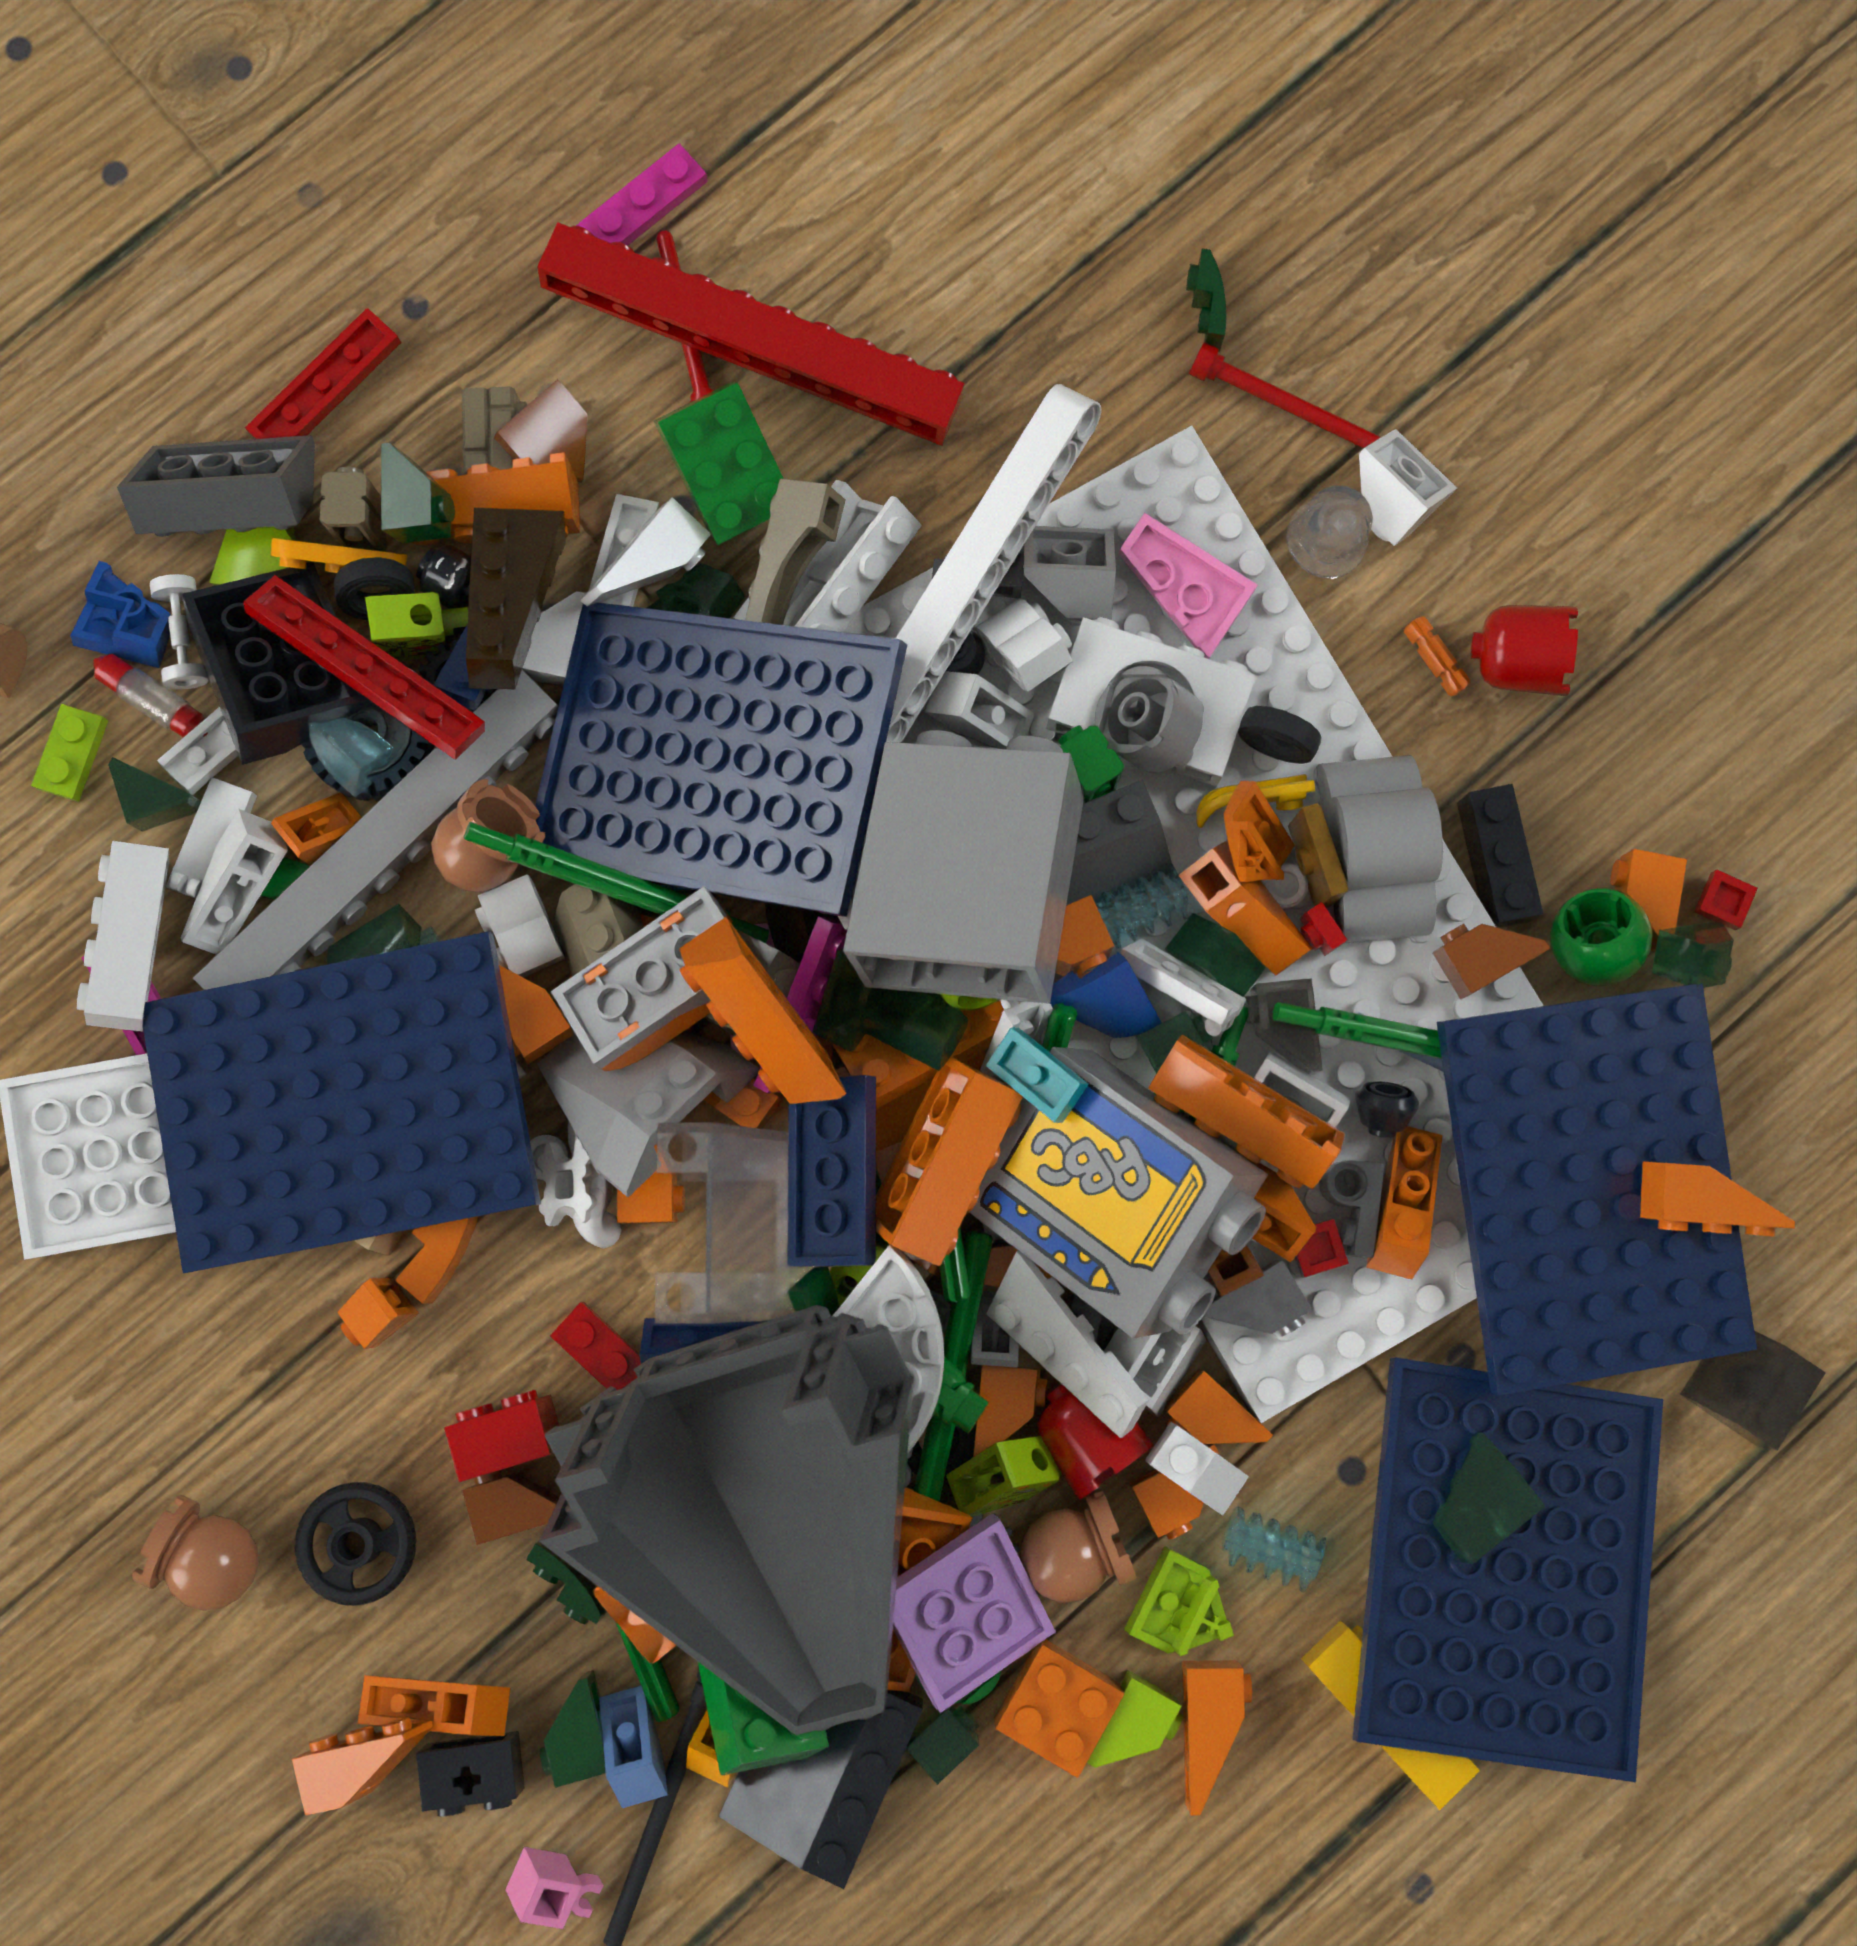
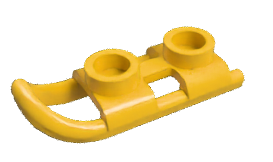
M1306 774L1256 782L1268 803L1276 802V809L1282 811L1302 808L1304 806L1303 799H1306V793L1315 791L1314 780H1307ZM1238 784L1217 788L1202 798L1196 813L1198 828H1203L1208 818L1215 811L1227 806Z

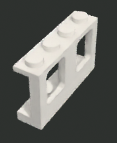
M835 480L831 487L846 499L836 541H827L807 566L794 590L783 625L844 632L922 526L897 497L891 496L883 506L861 499L846 482ZM749 597L733 617L734 619L745 620L750 602Z

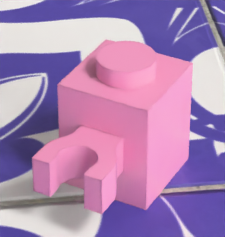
M524 1847L505 1890L520 1922L563 1929L571 1910L577 1916L590 1918L593 1909L588 1899L581 1898V1896L587 1892L600 1894L603 1884L598 1875L586 1873L577 1876L566 1854Z

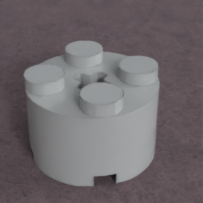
M1138 666L1122 673L1121 675L1125 678L1115 687L1109 685L1099 699L1095 712V726H1098L1109 742L1107 748L1114 749L1117 755L1146 772H1162L1173 767L1180 768L1188 764L1192 759L1193 748L1199 739L1202 729V715L1204 712L1202 702L1190 691L1157 668Z

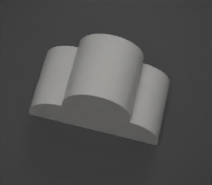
M1412 755L1318 764L1316 769L1321 808L1348 886L1347 892L1333 904L1335 922L1347 938L1345 943L1430 935L1436 920L1435 881L1439 878L1442 868V827L1436 799L1429 788H1422L1420 772Z

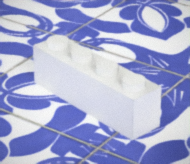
M112 841L110 856L101 855L98 881L105 882L103 898H94L91 914V924H99L96 940H87L84 956V966L91 967L89 983H80L77 998V1010H84L86 1025L143 1032L145 1002H148L169 869V848Z

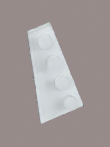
M1018 1250L986 1314L1116 1435L1122 1438L1133 1429L1149 1399L1111 1351L1103 1352L1100 1349L1092 1333L1094 1328L1083 1314L1076 1318L1060 1297L1065 1291L1054 1277L1046 1279L1035 1263Z

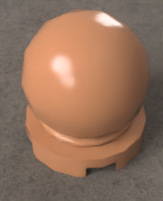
M482 779L473 783L466 790L457 804L458 808L443 817L437 827L431 847L434 863L445 881L463 891L484 893L510 880L518 863L507 860L506 854L464 840V834L469 822L514 837L517 833L541 843L545 838V832H540L536 822L540 813L526 795L512 785L506 784L501 789L488 785V779Z
M1103 1490L1085 1497L1089 1509L1086 1508L1084 1513L1068 1508L1049 1511L1033 1521L1021 1541L1020 1560L1035 1591L1042 1597L1061 1604L1082 1601L1100 1589L1107 1575L1113 1577L1115 1574L1119 1585L1137 1579L1130 1557L1125 1551L1120 1536L1114 1539L1111 1537V1535L1120 1531Z
M178 1495L175 1504L179 1508L174 1514L167 1510L162 1513L143 1545L140 1554L147 1557L148 1560L144 1570L137 1568L133 1571V1581L153 1589L161 1581L165 1580L170 1594L186 1607L203 1611L224 1608L241 1598L253 1583L259 1565L257 1545L250 1531L236 1520L218 1515L199 1518L200 1503L184 1495Z

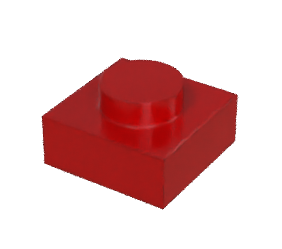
M1715 870L1710 873L1694 912L1728 928L1738 930L1742 928L1758 887L1722 871Z
M1323 902L1317 904L1299 918L1304 925L1300 928L1301 934L1314 951L1320 949L1324 956L1347 941V938Z
M1334 1219L1314 1224L1316 1226L1314 1234L1296 1255L1295 1259L1301 1278L1349 1264Z

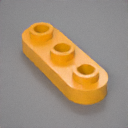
M272 538L270 556L280 557L279 566L306 569L307 561L325 563L326 572L338 573L348 563L362 558L380 557L392 559L407 567L408 554Z

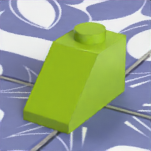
M1128 1670L1121 1682L1125 1694L1087 1763L1095 1768L1160 1749L1165 1738L1171 1741L1176 1735L1183 1719V1715L1179 1713L1182 1706L1177 1697Z

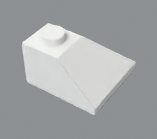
M1396 429L1366 446L1359 453L1363 517L1371 523L1372 531L1380 539L1389 541L1393 546L1408 537L1457 489L1450 480Z

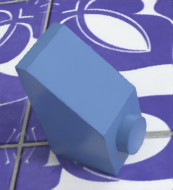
M637 1686L599 1697L606 1778L621 1807L626 1808L667 1796L663 1753L653 1714L642 1687Z

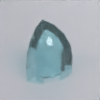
M334 718L309 723L310 739L322 765L354 797L371 785L372 782L366 777L376 764L381 762L383 765H386L390 759L393 747L375 731L360 722L346 718Z

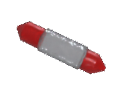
M109 654L93 660L94 677L96 680L116 692L119 698L168 731H174L184 738L205 720L204 715L193 708L187 700L163 686V684L139 668L132 667L116 655Z

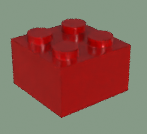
M535 1389L500 1400L503 1409L494 1411L492 1403L456 1413L457 1423L444 1427L458 1482L553 1454L554 1452L544 1436L545 1433L556 1425L559 1426L551 1394L538 1398Z

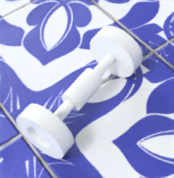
M164 575L150 581L151 597L158 601L171 602L172 616L168 617L171 645L173 649L177 650L179 664L167 666L161 670L163 686L170 689L197 688L207 684L209 681L202 664L188 663L186 649L190 647L187 619L185 615H181L180 601H183V593L196 590L195 579L188 575Z

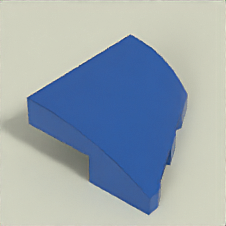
M99 561L84 590L87 602L70 635L73 646L107 655L114 654L122 659L159 668L169 640L168 617L171 614L158 603L148 601L143 596L142 590L133 583L127 585L112 572V567L108 563Z
M1119 952L1081 979L1071 971L1053 984L1050 1001L1052 1008L1057 1003L1073 1006L1077 1010L1076 1021L1112 1038L1139 1035L1162 1023L1129 962Z

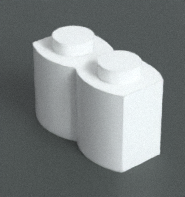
M1018 598L975 627L987 653L1026 692L1073 662L1068 648L1072 646L1068 634L1059 623L1052 626L1047 615L1037 603L1030 605L1024 599Z
M528 874L478 895L482 907L475 909V912L484 932L493 931L499 945L496 951L500 966L525 978L566 960L533 880Z

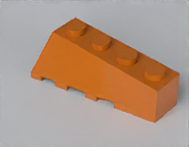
M565 452L550 454V463L533 464V460L527 457L513 459V467L500 470L490 466L488 463L471 465L466 475L458 476V473L452 469L426 472L451 495L455 506V518L451 522V538L444 539H455L461 543H472L474 508L564 511L565 538L568 537V533H580L579 483ZM438 539L412 543L417 545H433L438 542Z
M1181 1035L1176 1041L1148 1089L1156 1093L1154 1100L1161 1106L1175 1113H1178L1180 1109L1197 1118L1194 1124L1203 1132L1215 1138H1219L1223 1134L1237 1143L1235 1149L1241 1155L1255 1163H1260L1262 1159L1278 1168L1276 1172L1278 1177L1299 1189L1304 1184L1313 1190L1342 1150L1345 1133L1184 1035Z

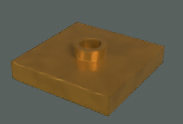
M1315 803L1302 807L1289 823L1288 829L1295 844L1296 860L1302 875L1307 877L1308 889L1314 906L1323 902L1325 907L1328 908L1347 892L1348 886L1321 805Z

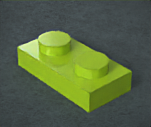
M61 704L31 786L38 790L79 802L109 720L103 716Z

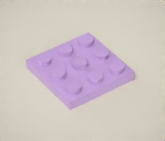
M993 1513L897 1577L893 1629L931 1703L940 1713L1056 1632L1001 1520Z

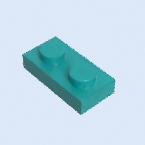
M1011 1027L986 1064L987 1068L1054 1123L1064 1122L1089 1085L1020 1028Z

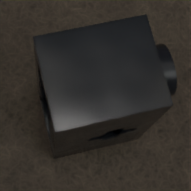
M519 1731L505 1733V1736H478L427 1743L416 1753L422 1812L437 1810V1816H452L465 1812V1806L482 1803L484 1810L502 1809L511 1806L512 1799H517L525 1788ZM468 1767H470L472 1774H480L481 1778L475 1785H473L471 1777H463L462 1775Z

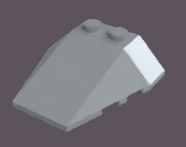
M573 1031V1036L557 1045L537 1063L596 1172L627 1197L662 1166L654 1145L708 1094L713 1092L728 1103L759 1071L755 1065L747 1061L728 1045L683 1031L640 1061L622 1069L608 1072L599 1069L592 1063L576 1033Z

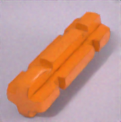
M1424 616L1418 617L1405 627L1404 634L1412 645L1417 643L1419 646L1417 652L1434 676L1442 678L1443 682L1440 684L1446 693L1451 697L1455 696L1469 686L1470 679L1462 668L1459 670L1456 668L1457 660L1439 635L1434 636L1431 633L1434 628Z

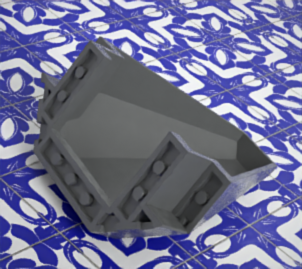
M815 1305L649 1358L634 1369L637 1378L620 1390L610 1386L581 1407L580 1410L584 1417L580 1420L563 1426L556 1425L544 1434L562 1467L556 1478L562 1493L539 1540L540 1543L795 1735L814 1730L823 1731L833 1725L856 1719H868L884 1712L888 1692L914 1377L910 1375L887 1326L878 1324L874 1328H868L861 1318L845 1313L833 1317L827 1308Z

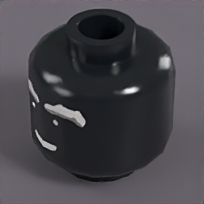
M449 544L438 549L431 548L420 561L416 573L417 578L420 579L421 591L423 593H438L440 604L449 609L464 607L469 603L471 556Z

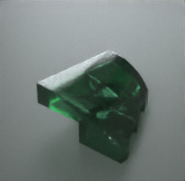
M700 562L690 571L685 572L679 581L667 584L656 591L659 600L646 608L730 618L746 596L732 575Z
M397 904L329 946L327 965L420 946L422 927L400 904Z
M888 989L887 994L863 1016L860 1031L940 1071L958 1046L967 1028L968 1018L959 1008L949 1006L941 994Z
M1477 1432L1471 1437L1469 1443L1472 1446L1461 1470H1456L1450 1483L1451 1492L1445 1503L1440 1505L1433 1521L1434 1526L1458 1559L1463 1563L1474 1564L1545 1507L1521 1474L1483 1432Z

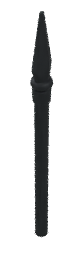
M700 1671L697 1673L698 1681L695 1683L690 1699V1708L665 1772L668 1795L655 1799L603 1943L607 1946H621L687 1769L688 1745L707 1710Z

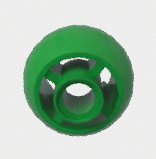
M1597 888L1586 890L1573 896L1560 907L1552 922L1550 942L1551 950L1559 966L1569 976L1587 985L1609 986L1626 981L1642 968L1651 952L1653 934L1647 914L1643 907L1632 897L1621 891Z

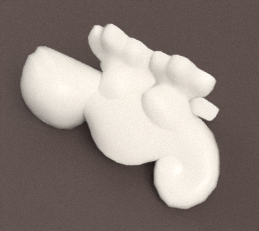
M568 1122V1142L572 1159L565 1156L563 1149L558 1143L551 1142L546 1144L544 1154L537 1160V1165L543 1170L542 1179L546 1182L544 1198L541 1200V1204H539V1211L544 1215L545 1223L548 1226H556L564 1216H570L573 1218L578 1232L586 1241L603 1249L608 1248L618 1241L622 1230L620 1224L617 1223V1218L606 1211L612 1199V1184L596 1172L584 1147L576 1136L570 1122Z

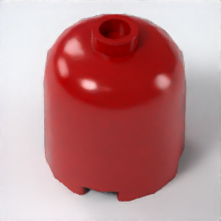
M1506 605L1491 611L1485 619L1482 632H1473L1470 657L1471 659H1479L1480 674L1484 681L1490 686L1501 690L1568 696L1570 684L1562 683L1564 673H1574L1578 641V629H1569V619L1577 618L1578 609L1574 606Z
M1063 1384L1046 1395L1051 1404L1040 1414L1037 1423L1038 1435L1041 1436L1053 1456L1055 1464L1079 1500L1100 1487V1484L1114 1474H1118L1154 1446L1137 1422L1129 1433L1120 1438Z

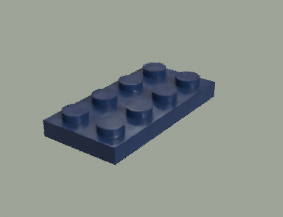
M874 1076L839 1077L847 1093L839 1099L797 1104L789 1103L788 1267L873 1266L876 1262V1077Z

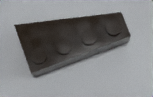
M474 508L466 647L469 688L516 689L532 642L531 636L536 622H539L548 587H551L559 555H562L566 543L564 511Z

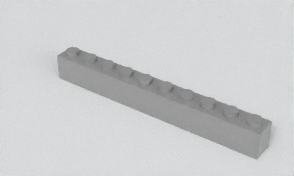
M522 670L515 690L497 689L473 712L485 721V732L456 760L436 747L201 969L193 979L204 990L302 970L300 966L312 955L318 956L332 945L335 940L333 935L345 923L351 925L363 916L367 910L366 903L378 892L383 894L398 882L400 878L398 873L408 863H416L428 854L432 848L431 842L441 820L451 811L458 808L459 800L473 783L482 779H488V785L496 786L497 783L495 781L507 769L513 771L526 760L529 754L527 750L539 739L544 741L552 736L558 705Z

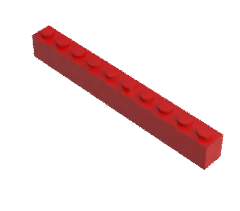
M557 222L537 266L540 286L543 289L943 446L961 401L965 383L958 381L953 374L947 371H933L918 365L914 359L907 355L890 354L878 349L872 342L864 338L852 339L837 333L833 327L826 323L809 322L797 317L791 310L783 306L771 307L756 301L752 295L745 291L728 290L716 285L705 275H690L675 269L671 263L664 259L647 258L635 253L633 249L624 243L604 241L594 237L590 231L581 226L573 225L569 227Z

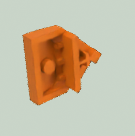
M1240 781L1223 814L1230 853L1238 880L1241 882L1284 880V872L1281 867L1295 844L1256 782Z

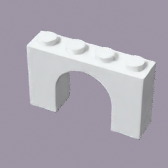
M1083 617L1070 654L1073 662L1065 668L1048 717L1046 729L1064 735L1078 725H1081L1083 730L1089 726H1095L1097 704L1105 689L1124 678L1121 674L1138 666H1151L1159 669L1190 691L1202 702L1204 707L1202 729L1199 739L1193 748L1192 759L1183 767H1175L1174 772L1217 786L1223 777L1256 675L1248 673L1246 666L1235 661L1223 660L1219 663L1204 658L1205 654L1202 651L1190 646H1179L1177 649L1162 644V640L1158 636L1148 632L1137 631L1136 634L1120 630L1117 623L1107 618L1099 617L1090 620Z

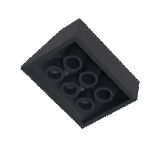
M314 562L307 563L306 569L289 567L182 594L190 633L242 765L287 753L371 704V700L245 613L244 601L276 575L336 617Z
M888 1690L884 1712L868 1719H856L833 1725L826 1729L829 1744L827 1748L805 1759L738 1772L719 1817L798 1868L844 1889L922 1713L923 1699L910 1692Z

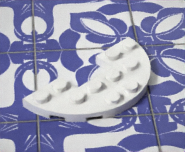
M889 1245L833 1317L845 1313L863 1319L868 1328H874L878 1324L888 1327L910 1375L914 1377L908 1443L909 1452L923 1434L939 1398L944 1369V1341L936 1305L922 1276L900 1249Z

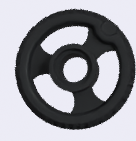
M352 1482L327 1490L309 1505L296 1530L295 1556L302 1577L318 1595L341 1605H364L388 1595L404 1580L413 1564L416 1553V1531L409 1510L395 1494L386 1488L372 1483ZM349 1499H364L379 1505L390 1515L394 1522L390 1527L382 1530L372 1519L364 1517L352 1519L348 1510ZM319 1521L327 1523L333 1529L327 1540V1554L334 1566L324 1573L317 1565L313 1552V1537ZM351 1531L359 1533L364 1539L365 1549L362 1555L353 1554L347 1547V1537ZM381 1551L388 1552L396 1558L390 1571L380 1581L367 1587L355 1588L353 1584L355 1569L375 1560Z

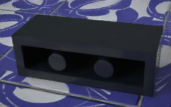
M1513 784L1468 792L1457 802V807L1479 900L1497 928L1531 922L1544 913Z

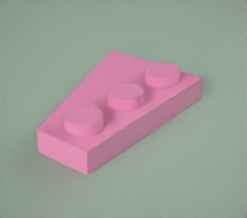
M1146 513L1138 521L1119 551L1120 557L1194 648L1202 651L1205 654L1204 658L1210 659L1258 586Z

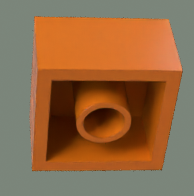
M1045 1639L1032 1649L994 1717L995 1728L1076 1778H1079L1125 1693L1119 1682Z

